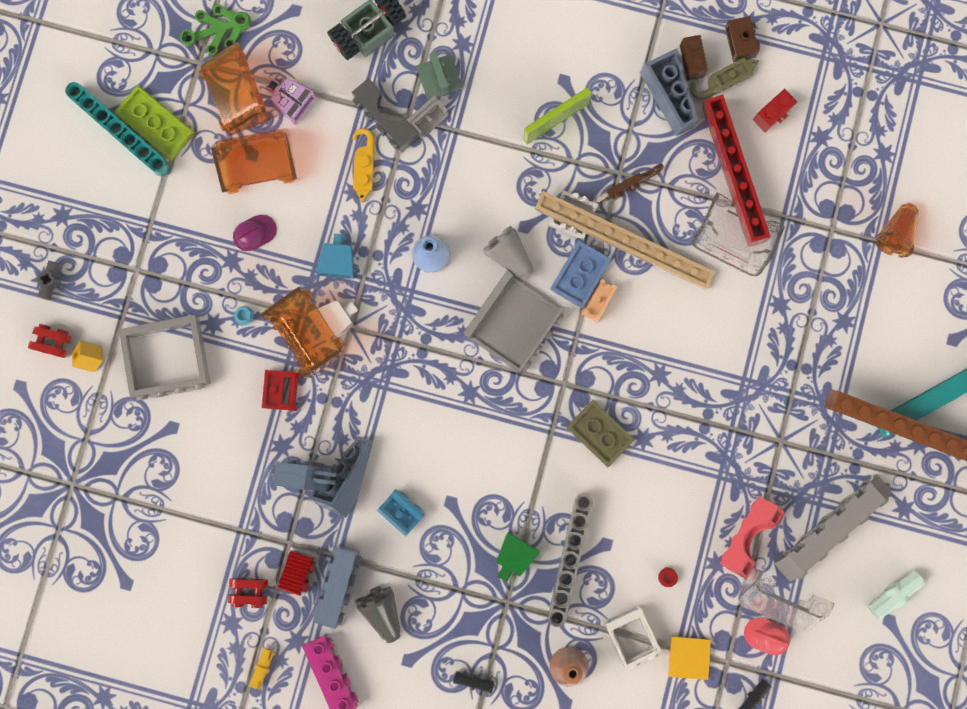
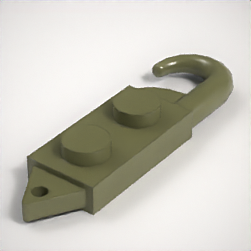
M742 58L713 73L708 78L709 89L702 93L695 89L696 84L699 82L696 79L691 84V94L695 98L703 100L718 92L720 93L752 76L759 60Z

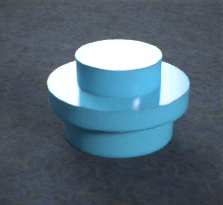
M241 306L235 311L234 318L240 325H248L253 321L254 313L249 307Z

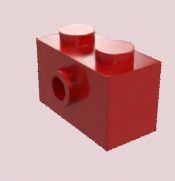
M784 88L752 120L766 133L777 122L782 123L789 116L787 113L798 101Z

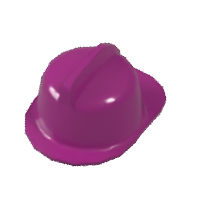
M267 215L254 216L240 223L233 232L234 244L243 251L255 250L273 240L277 231L276 223Z

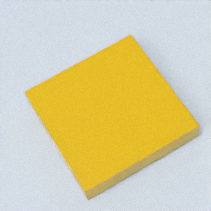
M671 636L668 676L708 680L711 640Z

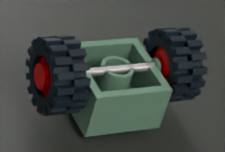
M368 0L340 20L341 23L327 32L334 46L347 61L359 52L364 57L368 56L395 36L393 26L406 18L405 11L398 0H374L377 6L372 0Z

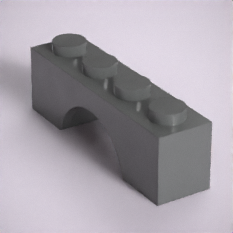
M369 78L352 91L353 103L357 108H363L366 112L364 113L366 118L371 123L374 121L378 125L376 127L382 136L387 135L390 139V145L395 150L399 149L403 152L419 139L418 133L406 119L390 121L381 115L379 104L382 94Z

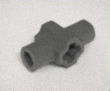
M48 260L45 271L38 275L37 281L40 283L38 298L50 301L53 290L60 287L61 281L58 278L60 263Z

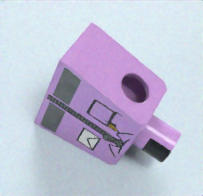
M285 79L281 85L272 80L267 88L274 94L271 97L272 103L293 125L297 123L316 98L312 90L290 79Z

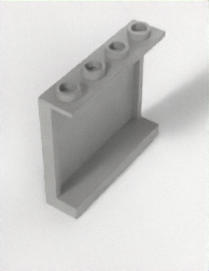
M506 271L463 332V335L520 374L522 370L526 372L532 362L529 360L532 355L537 356L542 349L540 344L543 339H549L553 333L551 328L554 323L557 325L564 317L561 314L564 309L562 307L561 309L514 278L512 273Z

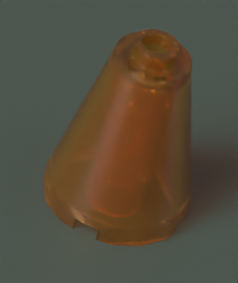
M907 203L901 205L877 235L876 246L884 253L891 256L892 253L899 254L898 257L900 258L912 255L915 247L919 210L914 204Z

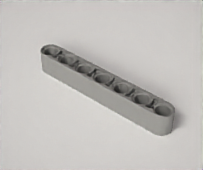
M584 493L578 494L574 499L548 610V620L554 627L563 626L567 619L592 511L593 499L590 495ZM583 496L589 501L588 506L585 508L580 507L578 503L579 499ZM577 516L584 518V524L580 527L574 524V519ZM572 535H578L580 538V542L576 546L571 545L569 542ZM569 554L575 556V562L571 565L565 562V558ZM565 573L571 576V580L567 584L561 582V576ZM559 593H565L566 601L559 603L556 601V596ZM555 612L562 614V619L559 622H554L551 619Z

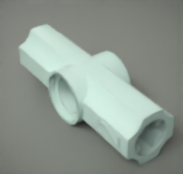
M912 570L900 581L890 584L883 590L881 596L868 605L870 612L878 620H881L893 609L902 607L910 600L909 597L925 585L923 578L916 571Z

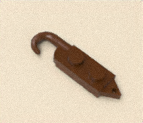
M658 164L645 173H638L607 189L604 194L595 200L597 203L611 199L614 201L624 196V192L628 190L630 192L635 191L640 187L639 184L658 174L664 168V165Z

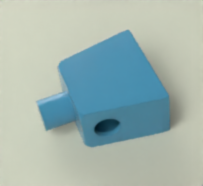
M334 234L333 244L324 243L316 270L318 276L355 278L353 249L350 245H344V234Z

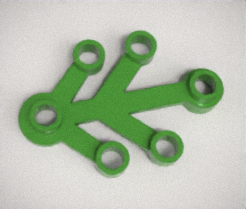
M216 4L213 7L215 16H224L231 20L224 23L207 15L203 10H198L195 13L196 20L199 23H208L213 27L195 33L189 29L184 30L180 34V40L185 46L190 47L197 40L215 35L212 43L207 46L206 50L209 56L216 57L219 54L218 47L227 30L233 29L230 37L225 40L224 45L228 51H234L237 47L236 40L241 31L248 29L251 25V17L248 13L237 12L235 14L224 9L222 5ZM217 9H222L220 13H216ZM203 14L204 18L199 19V15ZM240 20H245V23L239 24ZM192 37L190 42L186 41L187 38ZM233 42V46L228 47V43ZM212 48L216 49L214 53H210Z

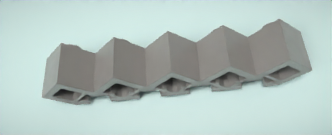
M877 474L863 481L856 492L840 502L836 510L821 518L817 526L802 535L794 547L782 553L775 562V565L790 582L796 578L798 580L802 579L813 565L827 557L831 549L838 543L845 541L850 532L858 525L865 523L869 519L868 516L877 508L884 506L889 501L888 497L892 491Z

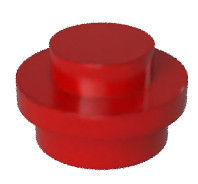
M667 567L659 572L658 580L664 587H672L677 583L678 575L674 569Z

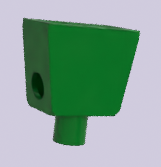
M507 532L496 563L502 566L497 577L507 582L512 573L521 576L539 555L540 551Z

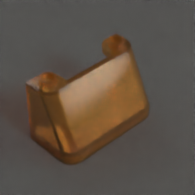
M239 42L229 46L200 65L201 69L198 70L201 79L207 82L221 117L219 121L220 127L223 132L227 131L229 136L271 120L250 70L246 55Z
M288 128L216 141L211 147L222 193L234 194L239 192L242 186L277 179L283 181L284 184L294 182V179L298 177Z
M297 287L262 312L261 315L266 322L271 321L274 325L273 329L278 330L297 359V365H302L298 370L302 377L312 378L344 352L343 347H345V344L339 336L336 337L312 301L313 296L307 288Z

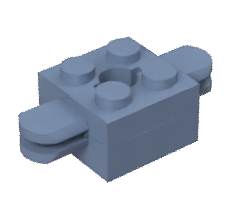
M285 459L284 463L276 462V466L271 465V469H275V473H270L269 476L274 477L273 486L329 492V484L335 485L336 481L330 480V476L336 477L337 473L331 472L332 468H325L324 463Z

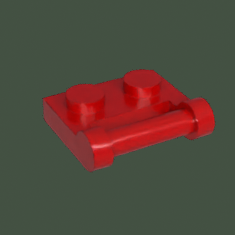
M265 370L261 408L297 411L296 395L300 373ZM285 378H290L288 404H283Z

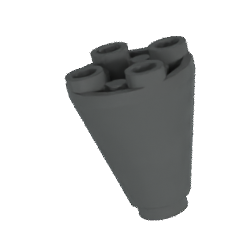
M381 586L374 587L370 590L369 595L355 600L358 611L386 643H392L401 637L395 597L391 587L381 589Z

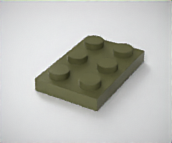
M594 400L566 427L607 468L634 441Z

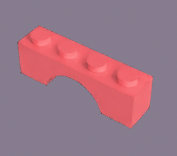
M758 497L753 502L748 516L742 521L740 530L732 538L731 545L723 554L720 564L740 577L747 579L756 563L750 553L753 538L762 530L776 529L785 512L779 506Z

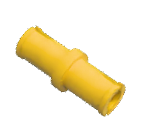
M263 647L258 664L254 666L255 672L249 684L250 687L261 690L265 676L270 671L269 666L275 651Z

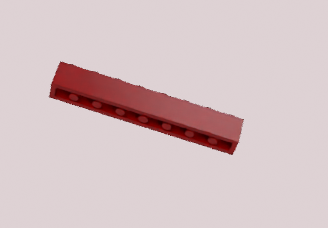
M724 95L706 99L702 109L747 245L751 247L767 242L771 236Z

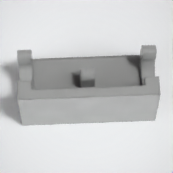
M434 95L411 115L407 121L422 140L443 122L449 114L446 107Z

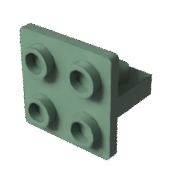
M435 52L429 54L430 61L416 66L428 101L434 95L439 98L462 90V84L452 55L449 54L438 58Z

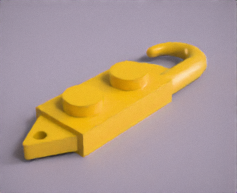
M366 128L356 130L352 138L355 141L359 134L367 136V146L358 148L354 159L353 191H356L362 203L373 190L375 138L373 133Z

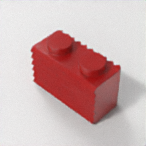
M290 550L278 589L299 596L303 592H307L310 584L307 578L309 573H313L316 562L313 561L314 556Z

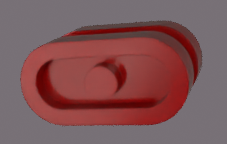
M39 324L38 327L34 326L32 334L38 336L36 342L29 341L28 349L65 358L67 351L62 350L63 343L70 344L72 336L68 335L69 331L57 328V332L50 330V326ZM45 338L56 340L54 347L44 345Z
M229 578V587L234 588V594H228V603H232L231 607H243V604H251V608H263V605L267 604L268 596L262 595V589L268 588L267 579ZM242 588H253L254 594H242Z

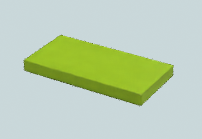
M139 85L113 112L170 161L196 134Z
M583 89L525 127L523 140L526 145L586 107L592 94L590 89Z

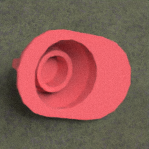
M755 618L745 626V640L753 648L770 655H780L787 650L790 636L786 628L780 624L763 618Z

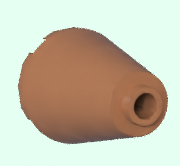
M564 647L557 650L550 660L551 675L562 686L573 687L579 685L588 674V660L585 654L575 647Z

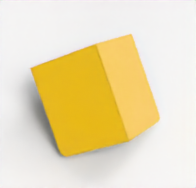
M80 340L72 352V367L95 372L103 361L102 347Z

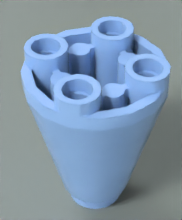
M427 235L416 241L412 250V257L419 269L426 273H434L447 265L450 258V250L448 244L442 238L436 235Z

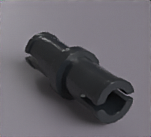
M456 671L453 684L470 687V690L473 691L477 689L489 692L490 694L494 687L493 680L480 678L476 674L472 676Z
M761 678L753 691H749L747 699L738 709H755L758 704L762 703V698L772 686Z

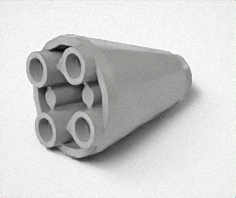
M510 225L499 237L495 236L491 239L483 250L492 260L517 278L520 277L524 280L534 270L517 231Z

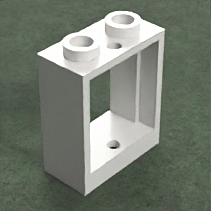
M637 606L603 622L625 668H636L640 665L641 661L645 659L647 661L653 660L661 652L641 607ZM639 618L652 647L626 659L613 630Z

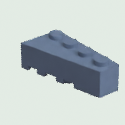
M677 48L645 63L640 71L642 78L676 136L692 129L698 121L692 97L689 96V87L684 79L682 63L679 62Z
M341 545L333 546L332 554H334V557L331 558L328 564L327 572L329 575L326 576L323 582V595L319 598L313 623L336 629L338 624L342 625L345 616L342 610L344 605H348L351 595L347 593L349 587H353L356 575H353L355 567L359 568L362 556H359L360 551Z

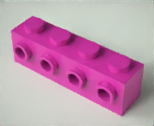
M324 634L305 643L302 648L329 709H357V703H359L358 696L355 691L352 692L350 689V678L347 673L344 674L342 671L343 663L340 656L335 655L333 650L335 645L332 638Z

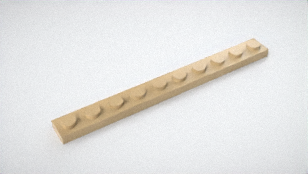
M542 191L534 210L572 226L581 232L705 290L708 289L715 271L545 191Z

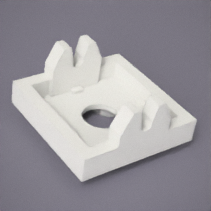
M563 190L560 199L592 214L595 213L598 204L589 201L586 196H579L578 193L571 194ZM551 218L549 227L584 240L586 233Z

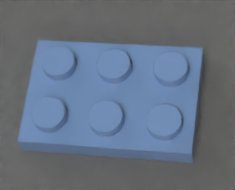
M578 241L550 290L583 309L611 259L583 242Z

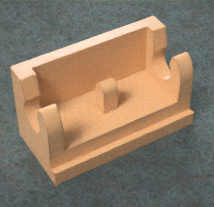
M605 280L597 283L581 312L582 315L595 322H598L617 288L613 284L605 283Z

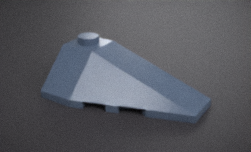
M359 436L344 452V458L339 464H334L331 467V472L337 473L336 477L330 476V480L336 481L335 485L329 484V492L313 490L308 499L334 514L347 518L357 500L373 441Z

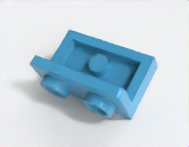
M397 489L393 491L377 510L405 537L424 517L422 509L418 505L412 504L408 497Z

